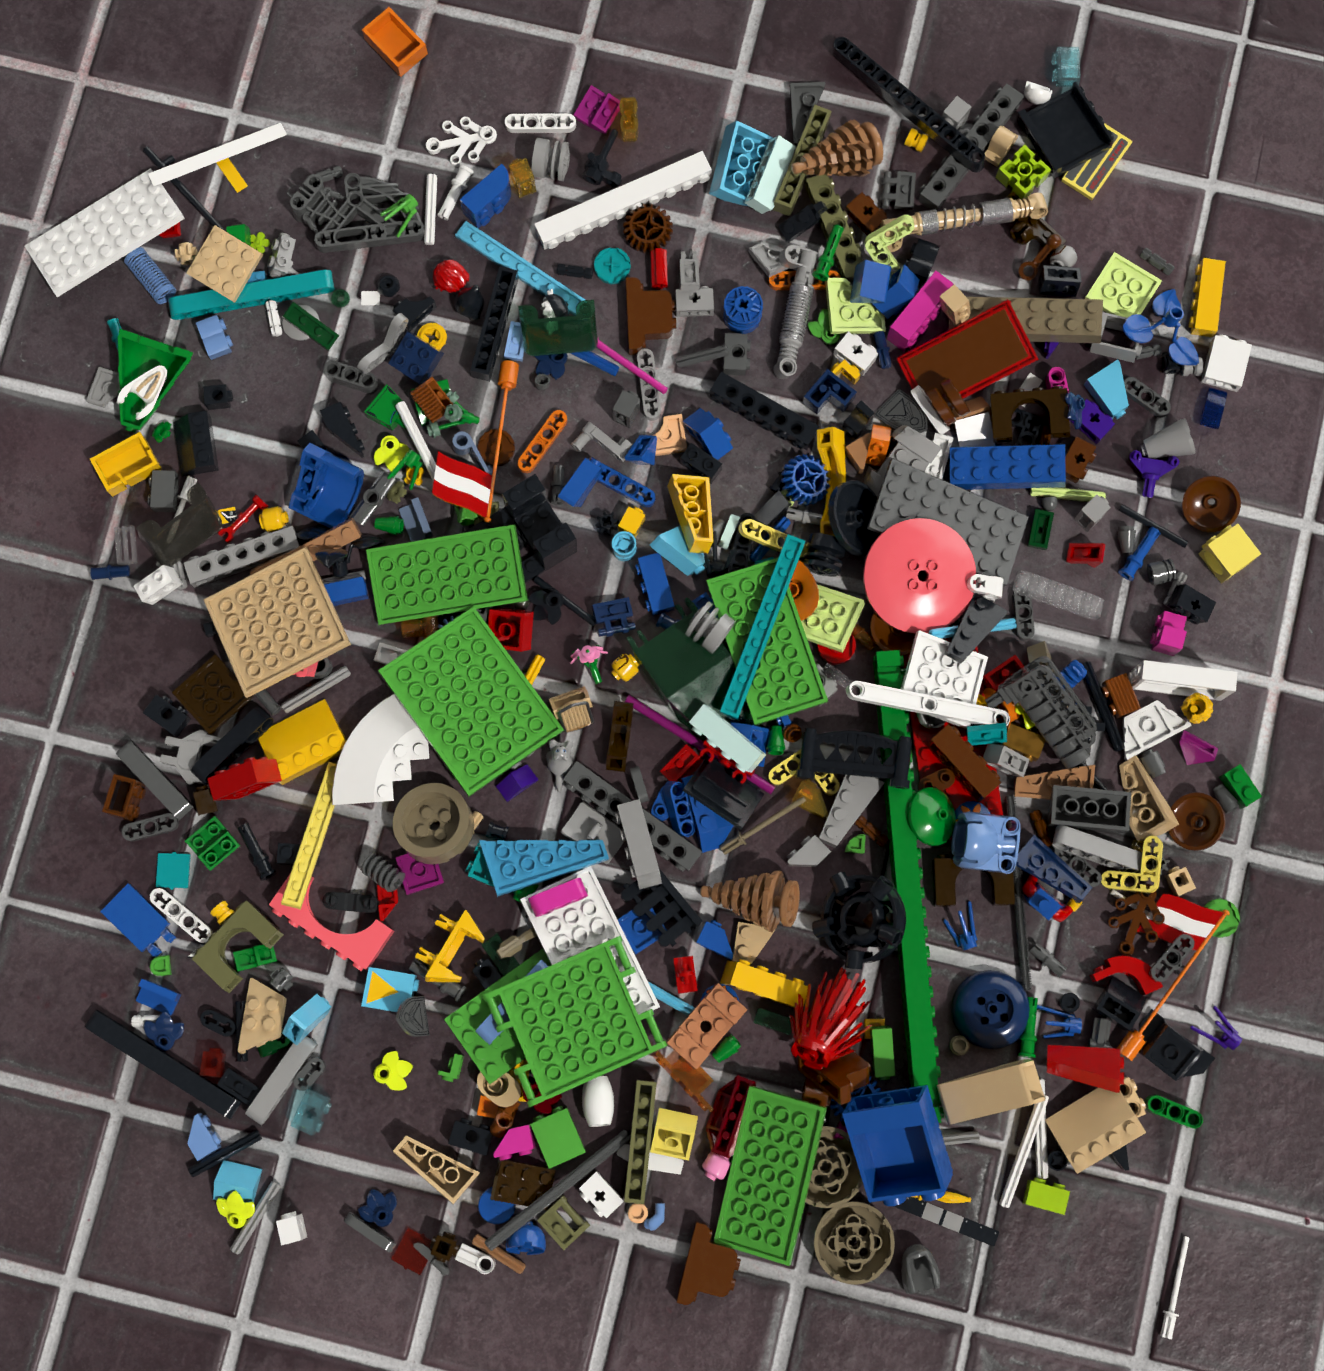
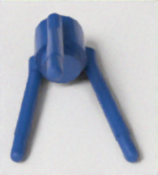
M968 901L971 932L967 930L962 911H958L964 932L959 935L960 939L946 919L943 920L957 947L961 946L962 951L977 946L976 940L978 939L975 933L971 901Z
M1037 1005V1009L1067 1018L1063 1022L1046 1021V1025L1063 1026V1030L1066 1032L1044 1035V1039L1074 1036V1033H1081L1082 1019L1075 1018V1014H1067Z

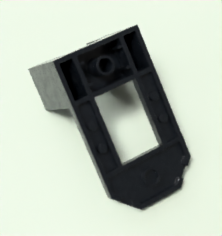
M536 474L502 493L505 507L492 514L489 523L483 520L463 532L516 525L525 536L529 547L534 553L533 556L522 562L525 584L577 552V538L566 522L562 524L547 501L546 489Z

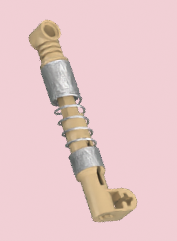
M1033 193L1022 200L1006 198L980 202L976 209L974 204H972V209L966 210L963 205L962 208L956 209L953 207L951 210L944 208L943 211L938 212L936 209L919 211L911 216L915 227L908 235L917 234L918 236L935 234L938 231L943 233L946 229L953 231L957 227L962 230L964 226L972 228L974 223L979 227L1012 222L1016 218L1030 216L1032 219H1040L1047 215L1048 208L1044 195L1042 193ZM897 218L882 220L881 227ZM889 230L886 231L884 235L886 237H892L895 234V232ZM903 238L887 246L890 252H895L901 248Z

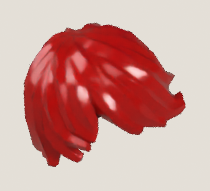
M444 260L437 264L433 271V281L436 290L439 288L440 291L456 292L469 282V273L455 260Z

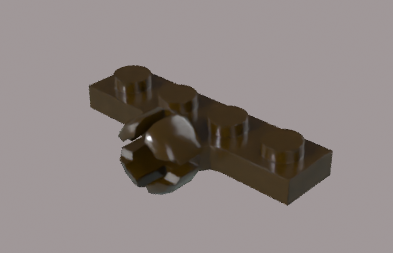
M1012 192L1006 197L1012 198L1013 200L1021 199L1014 192ZM1030 216L1016 218V224L1010 230L1013 240L1019 235L1022 237L1016 242L1020 245H1026L1030 240L1034 239L1044 247L1047 244L1048 236L1051 234L1060 236L1061 245L1066 243V240L1042 218L1032 219Z

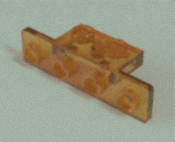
M657 1052L658 1058L656 1061L663 1068L667 1066L672 1071L669 1075L677 1083L680 1080L685 1085L683 1089L690 1097L695 1095L700 1100L697 1104L705 1112L707 1110L712 1112L714 1109L700 1094L714 1080L700 1066L697 1070H693L682 1057L671 1065Z

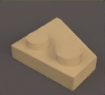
M738 922L732 961L739 962V959H742L752 964L774 931L771 933L765 930L764 927Z

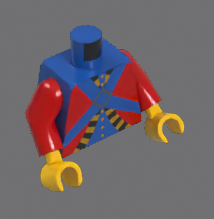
M1031 874L1023 886L1024 897L1027 902L1049 921L1053 919L1057 922L1064 921L1072 912L1077 911L1082 904V901L1076 903L1071 898L1065 906L1038 882V878Z

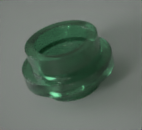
M338 289L332 293L331 301L334 306L343 308L349 304L350 296L347 291ZM344 297V300L338 301V298Z

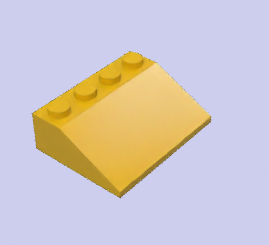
M326 699L271 726L258 739L268 759H276L282 779L279 782L281 785L340 756L342 748L347 741Z

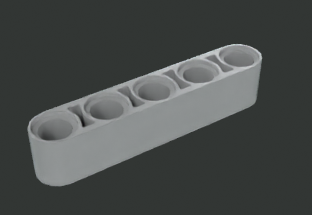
M1058 825L1056 827L1052 843L1054 848L1121 872H1141L1142 852L1068 826Z
M307 1036L297 1046L293 1043L255 1097L245 1115L262 1126L289 1089L296 1075L307 1063L318 1044Z

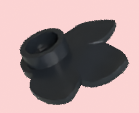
M539 590L528 597V600L536 605L533 611V620H545L548 618L552 625L560 620V608L564 602L560 592L550 591L547 593ZM553 597L557 598L556 604H553L551 601Z

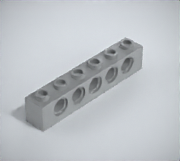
M286 525L275 532H264L260 535L261 537L255 539L247 538L242 541L243 543L237 545L229 544L222 550H211L202 557L194 556L189 558L187 562H184L190 584L195 588L240 573L301 546L296 530L293 526ZM278 539H282L283 544L276 547L275 542ZM261 545H264L265 550L261 553H258L257 548ZM243 551H246L247 556L243 559H239V554ZM225 557L229 558V561H228L227 564H225V565H221V564H220V562H221V560H222L223 558H225ZM205 564H211L208 571H202Z

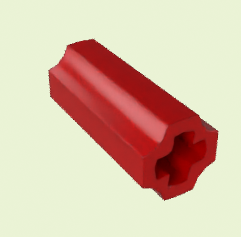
M655 248L651 251L652 288L664 289L668 287L667 250L662 248Z

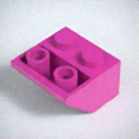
M528 1124L509 1129L494 1152V1158L499 1157L501 1161L512 1158V1154L518 1152L519 1156L531 1154L532 1149L536 1148L531 1125Z

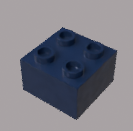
M407 332L388 364L417 383L422 384L430 378L444 353L416 334Z

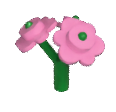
M587 645L581 651L577 649L572 652L571 658L573 660L570 664H573L578 658L581 663L590 669L595 684L602 682L597 668L598 658L600 654H608V652L603 651V647L599 645L592 647Z

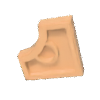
M682 414L664 416L660 430L655 435H652L657 437L655 456L685 452L687 444Z

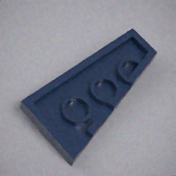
M1035 835L1018 852L1017 867L1078 903L1093 888Z

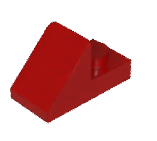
M1069 543L1067 562L1070 564H1088L1095 568L1103 563L1105 544Z

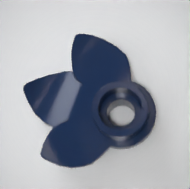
M545 346L533 352V356L540 361L536 368L537 375L545 374L548 376L552 374L553 378L557 380L564 374V364L567 362L568 355L563 348L551 349ZM561 355L562 358L560 360L555 359V356Z
M1069 392L1065 396V400L1069 405L1067 418L1074 421L1075 429H1079L1082 424V411L1085 408V401L1079 394L1074 395L1072 392Z
M164 1011L157 1018L156 1022L145 1021L144 1030L147 1037L154 1040L158 1049L166 1051L171 1049L175 1040L183 1035L184 1023L174 1024L171 1016ZM166 1038L168 1043L163 1044L161 1039Z
M371 1189L367 1195V1205L358 1208L359 1214L366 1222H375L380 1227H386L393 1220V1211L397 1206V1198L393 1192L388 1193L384 1197L379 1191ZM385 1213L386 1217L381 1220L380 1215Z

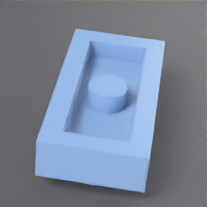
M511 321L504 359L523 362L529 324Z

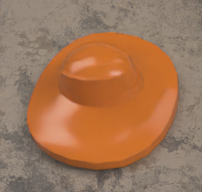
M798 560L789 588L800 620L803 621L810 617L817 608L819 590L810 570L803 562Z

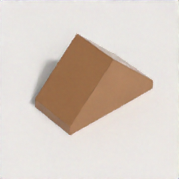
M867 433L845 447V454L858 474H862L865 467L871 433Z

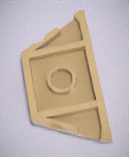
M250 978L244 1010L238 1046L240 1054L246 1053V1050L255 1046L260 1047L268 1041L280 1038L287 999L253 978Z

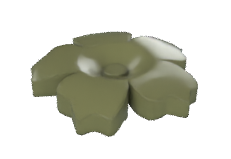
M398 481L393 485L387 495L389 501L392 500L396 504L401 502L400 497L403 498L407 494V490L404 489V482Z

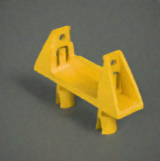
M467 910L463 912L459 921L456 922L443 916V914L439 915L441 921L436 920L435 925L450 932V936L439 954L434 955L423 949V947L419 948V952L423 955L417 953L415 958L430 965V969L425 976L426 982H461L462 977H459L447 968L464 941L465 935L478 940L482 944L484 943L485 938Z

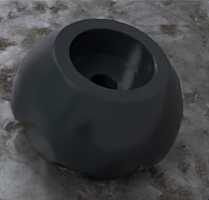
M391 274L381 276L377 281L378 292L386 297L394 296L400 290L397 277Z

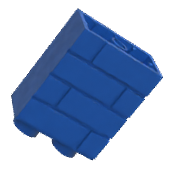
M928 1085L851 1097V1101L847 1104L842 1115L868 1201H883L885 1206H896L905 1202L907 1197L921 1195L922 1200L933 1201L944 1196L953 1176V1170L941 1129L939 1128Z

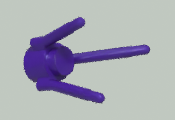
M1213 1006V1009L1228 1027L1227 1030L1218 1020L1215 1021V1024L1224 1032L1221 1036L1223 1041L1199 1028L1190 1026L1192 1030L1218 1043L1224 1049L1229 1047L1231 1050H1234L1242 1042V1038L1238 1035L1239 1032L1232 1027L1217 1006Z

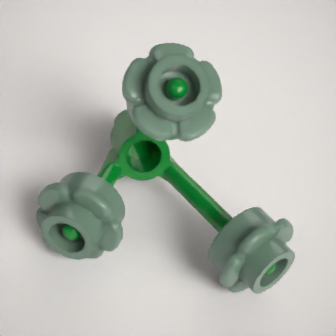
M450 390L446 394L452 404L446 407L444 416L451 423L438 426L437 421L432 423L430 420V425H426L428 435L433 436L434 439L436 436L441 435V429L465 423L478 424L480 421L479 417L469 413L456 401L459 398L456 391L452 392Z

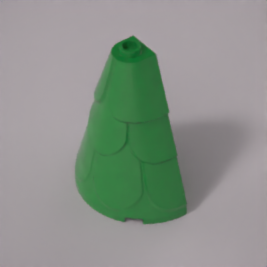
M120 329L118 335V372L120 384L118 396L127 384L157 366H164L167 369V380L162 386L152 411L147 416L139 420L135 419L136 413L141 412V409L145 407V402L133 392L128 393L127 397L124 398V403L119 404L121 425L126 426L125 430L136 433L137 430L141 431L161 406L160 402L175 385V381L190 363L193 352Z

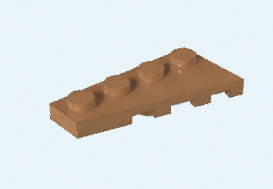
M1095 764L1024 775V777L1017 776L1015 777L1014 796L1050 800L1053 785L1093 789Z

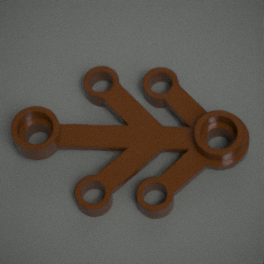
M1143 884L1148 886V889H1150V886H1152L1150 884ZM1156 891L1148 897H1145L1143 892H1137V894L1128 898L1116 900L1115 907L1119 911H1123L1128 905L1139 901L1137 909L1119 917H1111L1108 921L1110 928L1117 929L1121 924L1132 920L1125 941H1122L1118 946L1119 953L1122 956H1131L1133 954L1134 945L1132 943L1140 922L1146 933V940L1149 943H1155L1158 940V934L1153 931L1144 912L1146 905H1148L1153 914V922L1157 925L1164 923L1165 916L1160 913L1154 901L1157 895ZM1119 901H1123L1125 903V906L1123 908H1119L1117 906V903ZM1160 915L1162 916L1163 920L1161 922H1157L1155 920V916ZM1116 919L1118 921V925L1112 926L1110 923L1111 920ZM1153 933L1156 939L1149 940L1148 935ZM1126 944L1130 946V950L1128 952H1125L1122 949V947Z

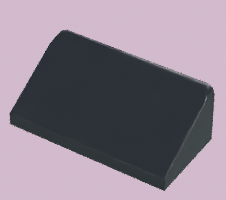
M779 490L754 514L756 521L770 526L792 503Z

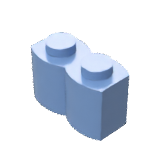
M217 315L196 322L205 349L211 360L232 352L231 346H233L230 336L225 335L224 330L227 327L223 318L219 319Z

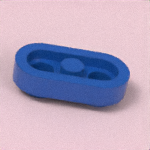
M675 786L672 789L674 795L677 792V788ZM663 787L651 809L652 816L661 822L669 818ZM663 808L665 812L660 815L657 813V810Z

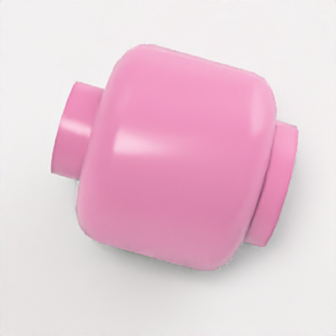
M710 1152L702 1164L703 1169L706 1171L704 1175L713 1181L716 1178L723 1180L731 1168V1158Z

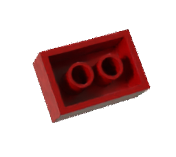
M255 757L243 760V764L238 763L229 766V770L216 771L214 773L215 776L207 778L213 801L241 799L281 782L282 779L276 759L261 757L255 760Z

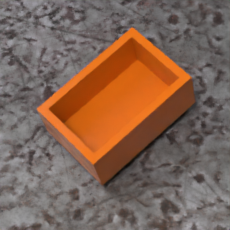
M390 7L362 29L364 40L400 77L428 55L426 44Z

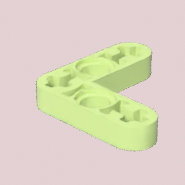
M902 215L866 236L865 248L874 262L884 265L890 264L895 272L900 268L899 263L887 246L914 230L913 218L909 215ZM891 230L895 234L892 237H886L884 235L885 232ZM871 241H873L874 243L876 242L878 248L877 250L875 249V246L873 244H870ZM885 253L888 257L885 260H879L877 258L878 255Z

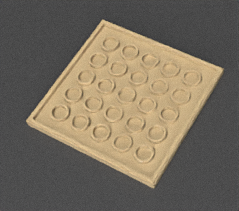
M307 547L204 599L246 698L351 645Z

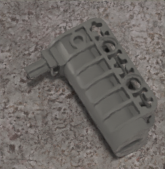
M1041 656L1008 677L1004 683L1000 684L998 692L985 699L990 708H994L1004 701L1007 704L1012 701L1015 705L1019 703L1066 769L1075 767L1090 757L1091 745L1096 740L1097 724L1049 657ZM1041 661H1042L1043 663H1046V662H1047L1048 664H1047V666H1045V665H1040V662H1041Z

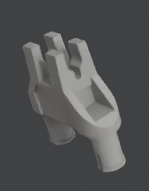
M206 730L196 731L183 739L166 736L165 744L179 748L177 757L161 754L160 762L175 766L187 784H203L191 773V769L200 759L203 747H213L223 737L209 735Z

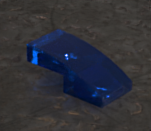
M1209 387L1205 406L1201 414L1200 425L1214 429L1219 428L1227 392Z

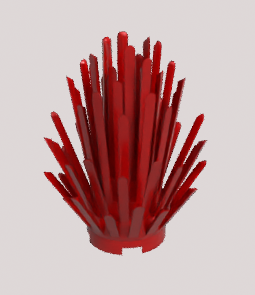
M840 968L834 982L833 979L828 981L821 998L827 978L826 971L820 985H818L810 1012H808L811 984H808L804 1012L803 998L798 993V1004L795 1002V1019L790 1015L794 1038L791 1052L795 1058L797 1055L802 1058L804 1065L817 1070H821L822 1067L827 1068L831 1061L856 1051L848 1048L862 1040L860 1035L872 1026L867 1025L850 1038L862 1026L863 1023L860 1022L844 1036L871 1002L867 1001L866 1003H861L860 1006L856 1005L866 991V987H863L866 980L863 979L862 982H857L860 976L859 973H856L853 980L847 978L846 969Z

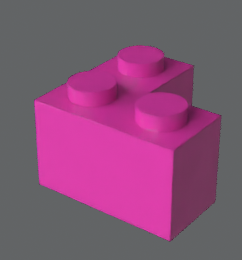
M1168 611L1158 615L1155 621V626H1157L1156 633L1152 634L1150 644H1152L1151 650L1170 656H1175L1180 652L1187 633L1184 630L1187 617Z

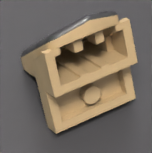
M585 686L549 699L555 718L559 719L564 733L580 730L594 723L590 709L593 706Z

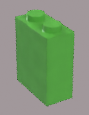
M560 1106L552 1110V1115L545 1117L542 1114L533 1118L534 1123L530 1125L549 1169L586 1153L568 1107L563 1109Z

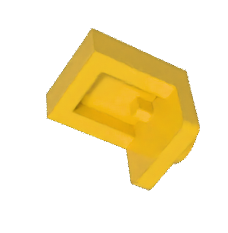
M845 359L841 363L837 362L831 368V371L836 376L841 373L853 385L859 381L861 375L859 369L853 364L850 365Z

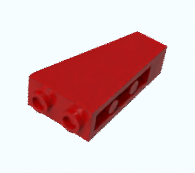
M1062 1045L1047 1046V1073L1120 1093V1085H1124V1073L1120 1072V1069H1124V1057H1120V1049Z

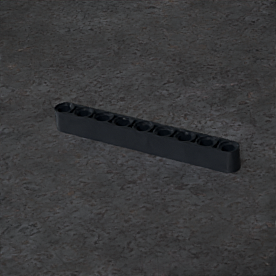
M96 1009L84 1026L95 1035L229 1119H232L242 1101Z

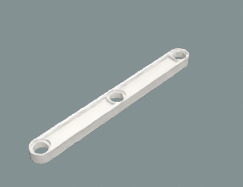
M854 681L846 688L847 696L856 701L976 725L997 724L996 716L998 714L1003 716L1006 726L1010 722L1009 714L1000 709L861 681ZM853 685L859 687V696L852 693L851 688ZM926 700L932 702V710L925 708L924 703Z

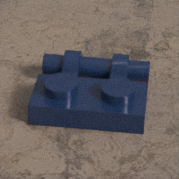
M629 597L597 603L591 606L595 624L603 623L604 628L597 629L598 637H610L620 632L625 634L629 633L630 630L636 629L634 622H627V618L633 616ZM610 621H620V625L611 627Z

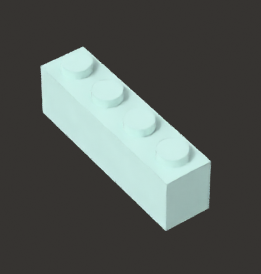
M779 135L769 140L744 202L761 214L774 208V201L796 149L795 145Z
M703 704L689 721L693 725L692 729L700 736L702 734L708 738L706 741L714 748L716 746L722 750L721 754L726 759L730 760L732 758L736 762L735 766L743 773L745 771L752 773L766 756L763 751L708 705Z

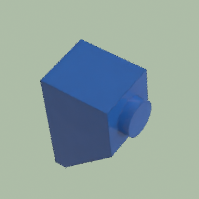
M711 920V922L706 921L696 944L732 960L733 953L725 930L721 928L722 924Z

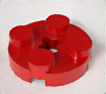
M852 634L843 653L817 644V650L821 659L834 665L849 661L856 649V641Z

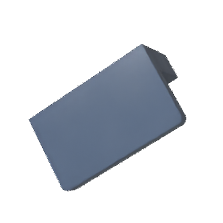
M418 497L411 500L412 504L399 509L411 542L433 536Z

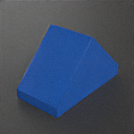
M639 435L626 454L625 460L638 465H654L657 437Z

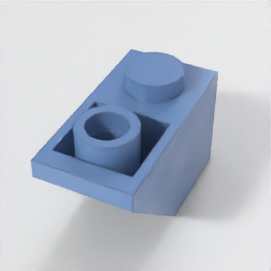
M202 1113L194 1116L187 1143L197 1161L203 1160L222 1148L220 1136L217 1132L213 1133L210 1125H212L207 1115L203 1116Z

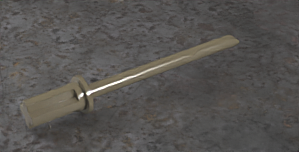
M804 797L799 798L744 834L738 831L736 836L720 845V849L726 855L740 845H746L745 839L798 807L806 799Z

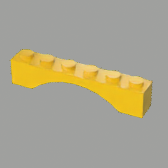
M828 427L817 430V449L822 464H825L824 471H829L826 477L831 478L830 481H827L830 487L826 489L828 493L826 494L825 509L820 521V533L835 536L829 521L828 505L835 487L846 482L844 431L835 427Z

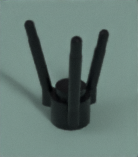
M713 531V562L711 564L709 563L707 553H704L707 577L709 579L728 574V568L735 548L731 549L725 566L722 565V562L717 561L716 531Z

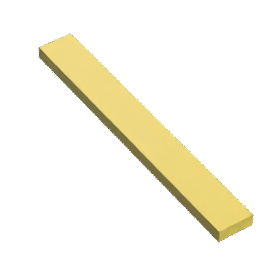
M328 762L281 901L282 905L301 910L335 805H332V786L336 763Z

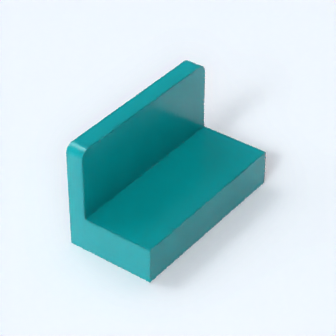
M1006 723L967 726V741L972 746L1007 742Z

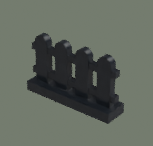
M659 868L662 884H658V888L655 885L649 887L652 891L650 895L643 900L638 897V894L645 888L639 890L636 880L630 886L628 883L623 885L625 890L621 893V899L625 902L633 899L637 903L633 909L634 915L641 917L646 914L650 919L646 923V929L649 932H654L658 929L662 934L658 939L659 945L667 947L670 944L673 947L677 944L675 940L684 932L689 934L692 931L690 929L691 926L696 929L703 921ZM666 896L671 900V903L665 899ZM661 902L665 908L654 916L650 909ZM679 911H680V913L684 916L683 918H681V917L679 916V914H678ZM671 917H674L677 923L666 931L662 925Z

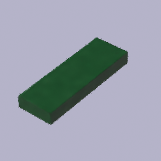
M292 302L282 316L283 319L327 351H329L339 337L336 332L295 302Z

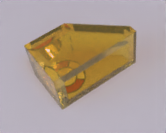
M806 780V782L801 781L791 803L804 797L806 801L798 807L826 820L828 812L820 789L816 787L817 784L810 780Z

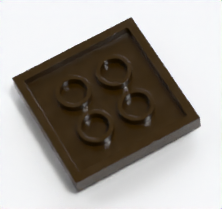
M216 654L172 692L209 735H212L254 698L253 695L248 698L244 696L237 677Z

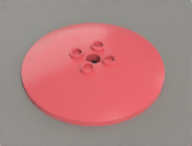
M909 519L896 523L886 529L870 547L863 569L864 589L873 610L884 622L907 633L916 634L919 630L929 633V630L948 627L965 612L974 594L968 589L967 581L976 574V567L970 548L955 530L931 519ZM921 570L927 574V578L923 582L918 579V573Z

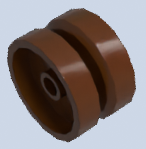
M948 377L940 382V386L945 394L942 395L936 387L929 389L926 393L938 416L944 420L947 426H950L956 422L953 409L961 417H964L971 411Z

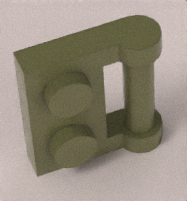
M564 1195L537 1220L563 1250L590 1226L571 1207ZM560 1206L579 1227L576 1231L556 1211Z

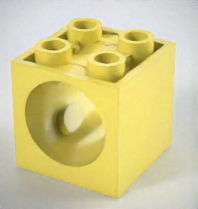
M1239 524L1233 527L1229 525L1224 528L1217 537L1215 535L1201 546L1203 550L1198 553L1221 584L1261 555Z

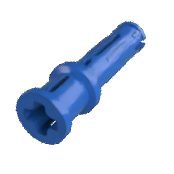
M1150 527L1135 552L1127 557L1126 564L1118 571L1123 578L1129 581L1134 580L1136 571L1143 566L1144 557L1161 534L1158 529Z

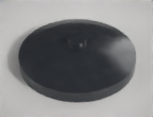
M857 480L846 481L835 487L829 499L828 514L832 531L840 545L853 555L866 556L870 547L880 535L867 529L877 496L866 484Z

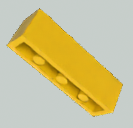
M1203 258L1200 264L1196 266L1195 275H1198L1193 286L1195 299L1191 303L1193 316L1189 320V328H1191L1192 335L1213 338L1217 333L1226 261Z

